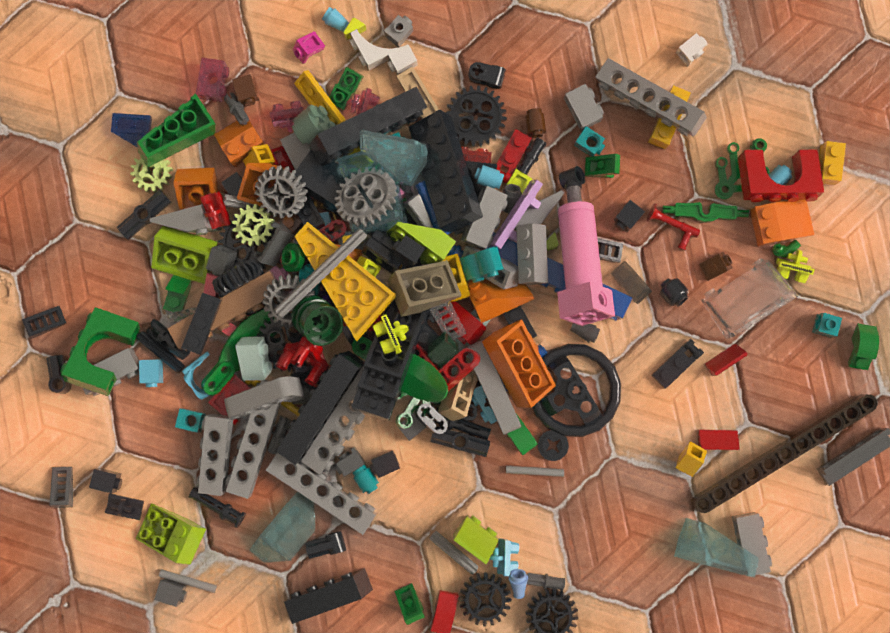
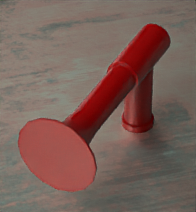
M656 203L652 206L647 216V222L651 219H657L685 232L677 247L684 251L691 235L697 238L700 233L699 229L661 213L657 209Z

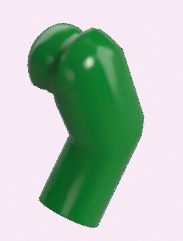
M795 239L788 246L776 243L772 248V252L777 257L787 258L788 253L793 254L801 247V244Z

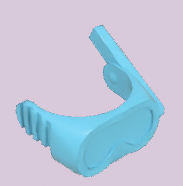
M205 352L182 371L185 382L201 400L210 395L195 384L193 373L195 368L200 366L203 360L210 355L208 352Z

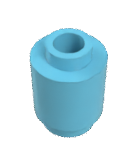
M482 165L481 168H477L474 179H477V184L499 189L504 174L500 173L499 170Z
M778 165L769 174V177L780 185H786L792 179V171L786 165Z

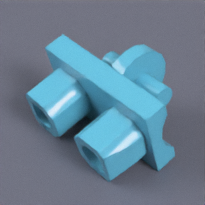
M498 538V547H495L489 560H493V567H497V574L510 576L511 571L519 567L518 561H510L511 554H518L519 543Z

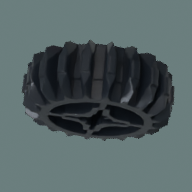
M250 259L219 275L213 280L212 284L219 297H224L263 275L264 272L257 259Z
M484 572V578H480V574L477 573L476 581L471 576L469 577L471 584L464 582L467 590L460 589V593L465 595L459 596V601H465L460 604V608H467L464 610L463 615L466 616L470 613L468 620L472 621L475 617L476 625L479 624L480 620H483V626L487 625V620H490V624L494 625V618L498 622L501 621L499 614L506 617L507 614L503 609L510 610V606L505 603L511 602L512 599L505 596L511 594L510 590H504L507 587L506 583L500 585L501 577L494 581L495 574L493 573L490 579H488L487 572ZM481 584L492 585L485 591L475 588ZM496 589L501 594L499 606L492 599ZM470 593H473L478 599L474 609L469 604ZM489 595L490 603L485 602L481 604L482 599L480 596ZM484 608H490L492 610H495L490 614L479 613Z
M545 589L544 596H542L540 591L537 592L538 600L534 596L531 598L535 604L528 603L527 606L532 610L526 611V615L531 616L526 619L527 623H532L529 626L530 630L536 629L534 633H565L566 631L573 633L569 627L576 628L577 625L572 620H578V616L573 615L578 612V609L575 607L571 608L575 605L574 600L569 601V594L563 597L564 592L562 590L556 595V589H552V594H549L548 589ZM552 600L563 603L567 609L554 608ZM546 602V610L536 616L540 605ZM550 606L554 614L557 613L554 615V624L550 617L547 618L550 615ZM567 615L566 622L558 629V621ZM537 622L550 623L552 630L542 628Z

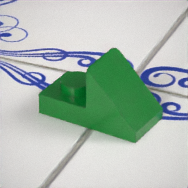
M619 154L586 157V177L613 178L615 174L620 172Z
M173 275L165 290H168L163 309L183 315L193 280Z
M412 583L395 591L407 625L425 617L423 613L424 608Z

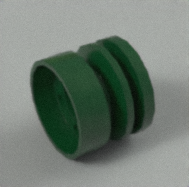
M316 295L306 296L293 308L291 317L294 328L313 345H328L341 334L343 318L340 312L322 297Z

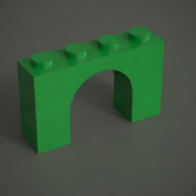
M95 307L93 312L88 314L87 324L84 329L80 330L76 346L71 348L70 358L67 363L63 364L61 375L65 382L109 397L117 380L115 374L87 361L88 350L95 342L102 339H113L133 346L140 332V326L137 321Z

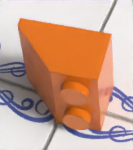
M250 120L246 125H240L238 121H235L214 134L220 147L234 167L243 162L249 155L248 153L252 151L251 147L265 145Z
M247 163L237 199L257 204L261 207L263 203L256 202L259 196L255 194L257 190L255 184L259 182L258 177L265 170L269 171L270 167L274 166L277 168L278 166L271 163ZM276 179L269 181L268 188L275 186Z
M215 168L176 170L173 183L179 210L203 205L200 198L202 195L218 191Z

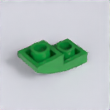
M346 67L338 84H335L329 96L333 104L345 110L364 76Z
M517 415L522 427L506 435L511 439L519 453L524 455L538 445V443Z

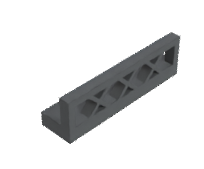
M879 428L817 468L828 486L832 485L889 448L890 437L888 435H890V429Z

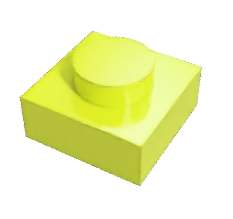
M516 169L507 185L515 184L520 187V191L523 193L532 178Z

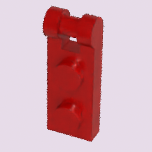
M515 129L497 162V170L504 174L502 182L505 184L510 180L532 140V137ZM502 166L508 169L507 173L500 170Z

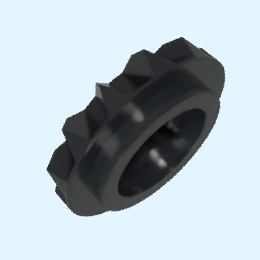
M552 430L543 433L538 440V450L541 456L549 461L560 460L568 452L569 443L566 436ZM547 439L552 442L560 440L556 445L559 452L554 449L546 451L550 446Z

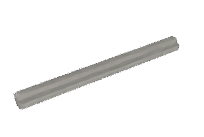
M358 229L274 309L279 317H284L366 239L367 235L363 230Z

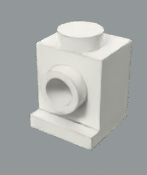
M696 33L678 48L676 54L688 67L694 59L696 60L704 53L703 49L707 46V41Z

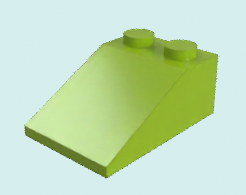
M467 515L454 532L453 540L487 564L499 541L496 537L497 533L490 527L487 529L480 525L482 522L472 515L470 518Z

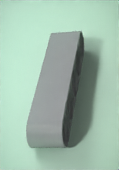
M480 340L465 348L472 349L480 355V363L474 370L501 431L505 435L522 426L498 372L482 343L483 340ZM469 353L468 357L470 361H472L473 355L472 353Z

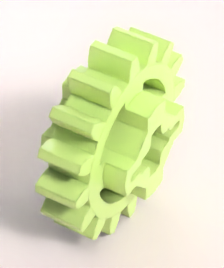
M142 157L139 160L134 158L136 165H131L134 171L130 175L136 177L132 181L135 184L139 183L137 187L140 189L144 188L146 192H149L150 188L154 193L157 192V188L164 190L163 184L169 185L167 179L173 178L169 174V172L173 171L172 167H168L171 163L169 160H162L150 166L154 169V177L150 175V168L147 167ZM148 180H151V181H153L154 183H153V184H148V183H145L144 181L147 182Z
M254 204L253 208L250 205H246L247 210L240 208L241 214L234 215L238 218L237 221H232L236 225V228L232 229V231L238 232L236 238H242L241 243L246 244L248 242V245L252 247L254 242L257 246H261V240L267 243L266 237H272L270 230L275 229L271 226V223L275 220L269 218L271 212L268 214L264 213L266 208L259 209L257 204ZM255 213L261 214L263 219H258ZM253 222L259 223L254 226V229L250 228ZM243 232H250L252 238L247 237Z

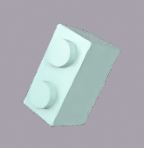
M242 337L235 345L242 379L265 380L272 371V363L268 358V345L265 343L264 337Z

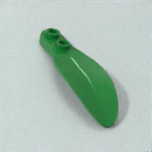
M259 310L241 322L232 332L222 348L217 364L202 380L201 387L208 395L218 394L235 372L240 371L235 345L242 337H257V333H262L259 327L265 326V319L270 321L268 317L270 311ZM277 332L271 333V336L274 337Z
M360 337L358 341L354 340L352 343L354 354L366 360L373 341L365 337ZM363 344L366 345V349H365V350H362V345H363ZM414 354L401 391L423 401L440 402L447 396L448 386L444 377L432 364Z

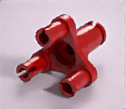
M302 337L299 342L293 344L286 343L283 348L284 352L275 363L276 367L282 371H286L290 363L293 365L298 363L297 367L299 368L304 361L312 364L313 368L305 381L314 387L317 385L323 372L329 368L323 354V346L313 345L305 337Z

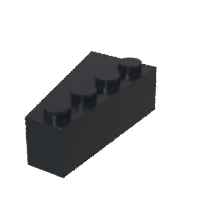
M363 568L353 573H345L341 575V578H332L324 581L323 585H312L306 588L307 591L303 593L300 590L289 594L290 598L284 601L291 623L294 624L361 600L373 588L367 572Z

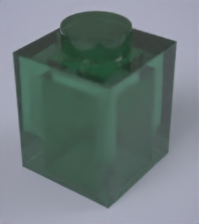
M443 332L428 346V358L440 367H443L459 353V344L446 332Z

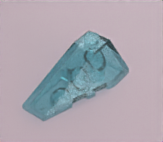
M360 131V150L374 163L379 162L386 173L390 172L394 176V180L397 183L412 186L427 164L428 152L426 144L412 139L377 132Z
M686 518L674 557L754 578L759 562L757 556L708 524Z

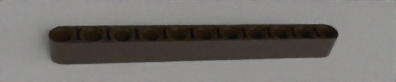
M868 394L855 397L695 495L692 499V507L701 513L710 512L873 412L878 406L876 397ZM865 398H867L869 401V406L867 408L863 406V400ZM849 408L853 411L851 418H848L846 414ZM832 418H834L837 422L836 427L834 428L830 426V421ZM816 428L820 430L818 438L814 437V430ZM800 438L804 441L802 448L797 446V441ZM786 448L788 455L783 459L781 457V450ZM767 458L772 462L769 468L764 466V461ZM753 468L755 476L750 479L748 477V470ZM737 478L739 481V485L737 488L733 489L731 486V482L733 479ZM720 488L723 494L720 498L716 499L714 493ZM704 498L706 500V506L700 509L698 507V502L700 499Z

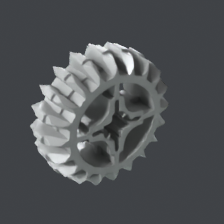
M281 165L277 168L273 166L269 168V171L265 170L258 177L259 182L255 184L257 188L255 194L259 197L256 202L263 203L261 208H267L266 214L272 211L273 217L279 214L282 219L286 215L291 217L293 213L297 214L300 211L299 209L304 207L303 202L307 200L305 195L308 190L303 188L306 182H300L302 175L295 176L296 170L289 172V166L285 167L284 170ZM276 179L275 186L268 188L269 181ZM295 196L294 202L286 205L288 198Z
M290 274L287 275L286 279L281 275L279 276V281L273 279L272 285H267L266 289L268 291H264L263 294L266 297L263 299V304L266 305L264 310L270 311L268 317L274 316L275 323L280 320L282 326L285 325V322H288L289 327H292V313H287L281 318L274 311L277 307L274 302V296L278 298L279 302H282L305 278L298 281L297 275L294 279H291ZM284 288H292L291 291H285V290H283V289H284ZM311 290L306 296L315 295V291Z

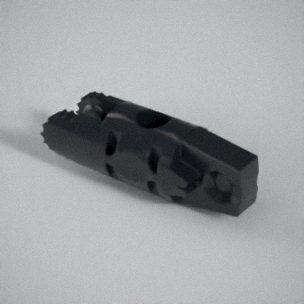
M156 319L151 321V327H148L146 330L150 337L182 360L189 356L191 351L178 349L166 326Z

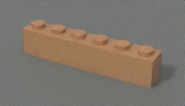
M268 271L220 298L222 302L208 339L218 329L221 332L229 328V323L234 320L239 322L247 317L246 314L252 310L257 312L264 307L263 299L266 298L263 296L264 291H268L266 289L267 285H272V280L276 279L273 272ZM194 314L167 328L178 349H183L181 347Z

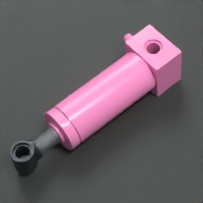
M576 166L559 174L560 184L567 191L568 203L558 208L566 289L557 292L560 319L584 326L614 317L615 312L612 290L603 287L594 206L591 203L582 202L581 189L582 184L585 183V174L579 166Z

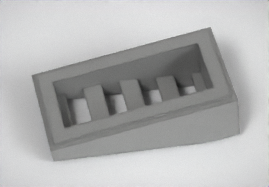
M420 194L413 195L403 203V206L418 226L433 228Z

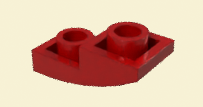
M439 590L435 604V613L430 626L431 632H451L458 602V593Z

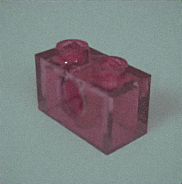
M201 59L196 95L199 99L222 102V98L226 95L227 91L225 79H228L230 72L224 60ZM212 77H218L216 83L210 84Z

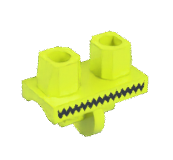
M797 250L795 254L788 253L787 259L793 261L777 258L778 277L788 279L790 270H795L797 272L794 280L806 283L809 274L813 275L815 269H812L811 266L800 263H807L808 261L807 257L802 256V250Z
M387 315L381 316L382 321L373 325V329L377 337L384 334L389 336V339L380 342L384 354L393 351L396 354L401 353L402 350L397 337L399 336L401 341L406 340L405 333L409 330L407 325H400L399 321H395L393 323L395 328L393 329Z

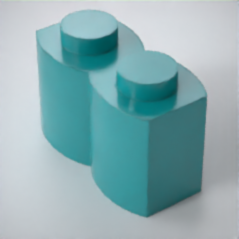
M497 247L488 248L460 258L466 281L472 280L473 283L483 281V276L486 275L488 278L499 275L498 271L504 269Z

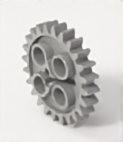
M366 167L364 172L358 169L357 175L351 173V179L344 178L346 184H340L342 190L336 191L338 197L334 199L337 202L335 204V207L338 209L337 212L345 222L348 221L350 225L354 223L357 227L362 223L366 227L369 221L374 225L375 219L381 221V215L388 216L386 210H393L390 204L396 203L394 197L398 196L395 191L397 187L392 177L387 172L384 173L381 168L377 171L373 167L369 171ZM360 185L362 186L363 190L366 192V195L372 202L374 206L373 208L369 206L365 197L359 190L358 187Z

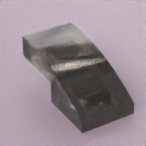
M626 261L610 273L637 304L652 292Z

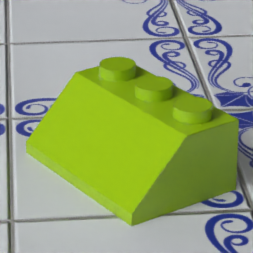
M162 226L154 236L151 268L205 284L206 275L211 272L206 269L211 249L217 246V241Z

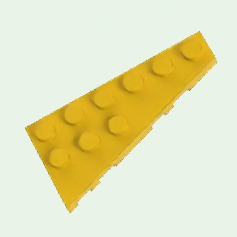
M308 222L294 236L314 270L339 248ZM350 256L341 261L321 281L356 341L360 339L396 297L395 293Z

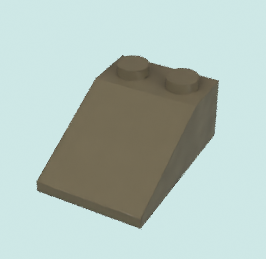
M448 260L397 270L388 280L391 291L396 294L394 300L401 317L420 313L461 297Z

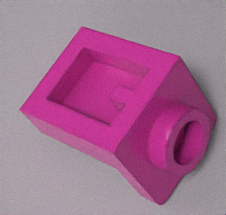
M314 31L297 39L293 52L296 58L304 64L310 56L324 50L325 45Z

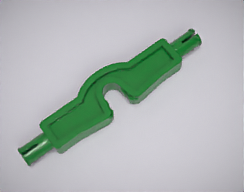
M700 202L676 203L674 206L663 205L662 213H674V217L693 218L701 223H710L716 219L735 220L737 217H749V210H738L737 206L716 203L710 204L707 215L703 213Z

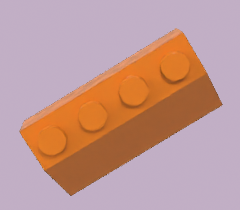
M523 320L516 321L494 331L482 341L516 408H532L556 386Z

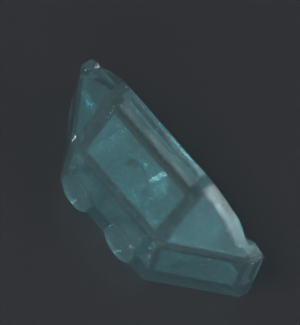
M297 492L258 537L250 551L263 562L291 561L316 530L314 502Z

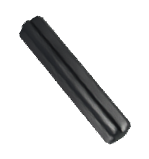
M141 331L137 335L136 339L176 373H180L184 369L185 365L146 332Z

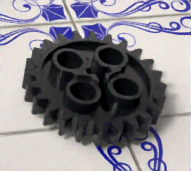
M478 85L476 90L470 86V91L468 92L465 88H462V95L456 92L457 99L451 97L453 105L447 104V108L451 111L445 113L452 117L456 133L459 136V142L465 140V146L471 142L472 148L478 143L481 148L484 141L487 145L490 144V138L496 141L495 134L500 136L502 134L499 128H505V125L501 122L507 120V117L502 116L506 114V110L501 109L504 106V102L498 103L500 96L494 98V91L487 93V87L481 91L480 85ZM470 103L473 107L470 110H465L462 105ZM487 104L492 109L489 112H484L481 107ZM474 113H478V120H474ZM467 121L471 126L468 129H463L461 123ZM482 123H487L490 128L483 131L479 126Z
M255 213L258 219H263V216L260 218V214ZM230 220L231 224L229 226H222L226 231L225 233H219L224 238L218 240V242L223 243V246L237 251L233 267L247 260L259 258L254 256L258 247L255 242L253 247L245 244L234 247V244L241 243L242 238L236 240L235 232L232 231V229L236 228V225L232 223V220ZM253 222V225H251L250 228L253 229L254 226L259 223ZM276 228L274 230H270V233L272 235L274 234ZM243 232L247 237L252 238L250 232ZM269 236L266 237L268 242L271 239ZM261 241V244L266 247L267 243ZM244 248L247 255L242 259L239 256V252ZM260 263L261 266H262V269H266V265L263 264V263Z
M274 316L270 318V321L265 319V326L259 327L262 333H257V337H264L265 343L268 345V358L271 363H274L273 369L276 368L275 363L281 356L277 354V351L283 350L286 343H288L285 341V333L281 328V321L279 320L275 323ZM285 322L284 327L288 340L291 341V344L299 342L304 336L299 332L292 333L289 330L291 327H289L288 322ZM277 332L281 336L279 338H273L271 336V333ZM292 363L287 367L288 372H291Z

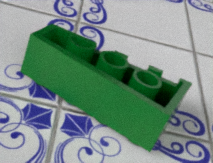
M196 93L187 103H183L174 114L165 118L163 123L153 128L137 142L138 153L147 167L215 134L216 124Z

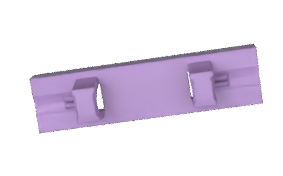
M531 180L493 237L491 243L493 247L501 249L508 238L512 241H517V232L513 229L529 206L533 209H538L541 205V202L535 198L543 185L540 181Z

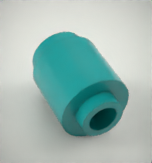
M365 464L352 472L354 475L353 479L362 493L367 492L370 494L378 488L376 486L379 483L371 469L367 468Z

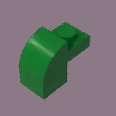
M857 323L851 338L854 348L849 358L848 366L868 370L872 359L876 360L878 354L879 333L877 326Z

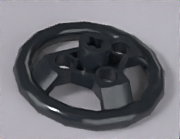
M565 344L551 349L542 357L546 367H550L555 374L557 381L554 392L538 401L532 409L534 415L547 429L563 436L584 437L600 431L613 419L621 402V381L615 365L603 352L585 344ZM574 355L589 358L595 361L606 373L610 384L608 403L602 413L566 356ZM563 368H568L571 371L569 379L561 377L560 372ZM574 386L578 387V393L574 394L572 392L574 390ZM558 394L562 395L565 399L564 404L561 406H557L554 403V397ZM584 401H588L591 404V410L587 413L581 410V404ZM563 409L578 412L584 424L566 425L555 420L552 416Z

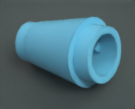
M329 7L322 17L326 25L344 32L349 24L348 20L336 8L332 9Z

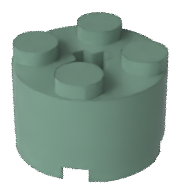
M314 105L308 106L292 120L294 122L292 126L293 131L303 144L306 142L309 144L317 134L336 126V124L329 120L328 113L323 106L317 107Z

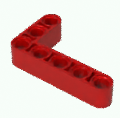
M417 344L415 351H419V357L428 361L441 373L446 380L448 392L477 367L481 360L478 352L465 348L445 366L440 368L419 344ZM472 353L473 360L467 363L466 356ZM457 366L458 374L453 376L451 371L453 367Z

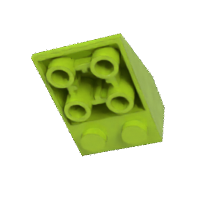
M397 222L386 232L394 242L398 239L402 241L406 235L423 246L425 250L419 257L423 265L443 261L456 242L440 229Z
M151 503L136 539L175 563L191 565L206 528Z

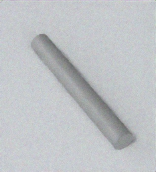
M506 465V473L564 477V469Z
M161 569L159 573L161 578L215 593L217 585Z

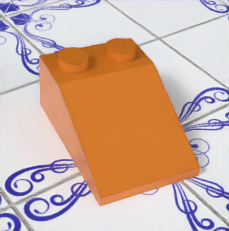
M806 200L775 202L755 206L750 209L758 247L814 235Z
M486 278L476 283H473V281L467 283L470 292L468 298L481 323L534 300V296L526 284H519V282L517 287L502 289Z

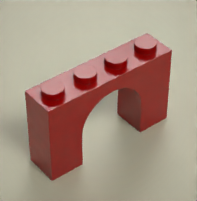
M744 150L738 157L743 200H751V202H760L762 200H769L770 202H778L780 200H788V202L798 200L816 201L824 193L818 150H798L792 156L794 183L792 185H780L769 177L765 167L763 150Z

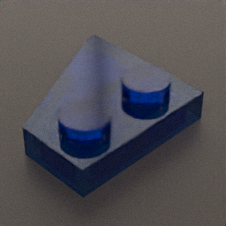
M112 113L111 132L138 148L137 142L151 131L152 117L150 115Z

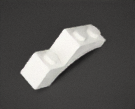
M357 29L350 33L352 39L349 41L354 50L358 49L360 53L358 58L363 67L367 65L369 71L388 60L387 64L392 72L395 71L397 75L411 67L418 66L417 59L408 44L399 48H381L366 41Z

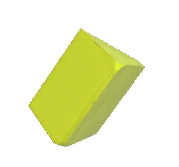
M352 18L343 32L345 39H351L350 33L356 29L360 34L367 30L366 25L356 18Z
M360 256L357 260L359 265L376 278L381 269L380 266L363 256Z

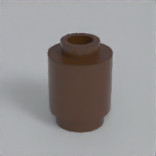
M534 108L528 110L525 116L528 135H531L532 138L542 137L546 133L545 117L542 109Z

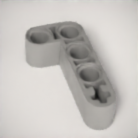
M285 376L228 397L224 402L228 419L233 420L283 401L294 402L304 398L300 378Z

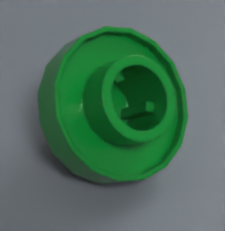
M290 243L284 248L281 257L283 268L289 272H298L302 269L306 256L299 244Z

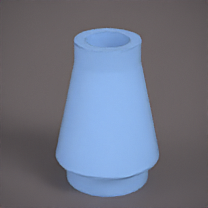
M522 569L511 571L509 576L513 596L516 599L525 597L528 575Z

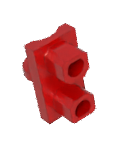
M220 191L200 197L205 209L204 216L205 218L208 217L212 229L231 224L228 211H226Z

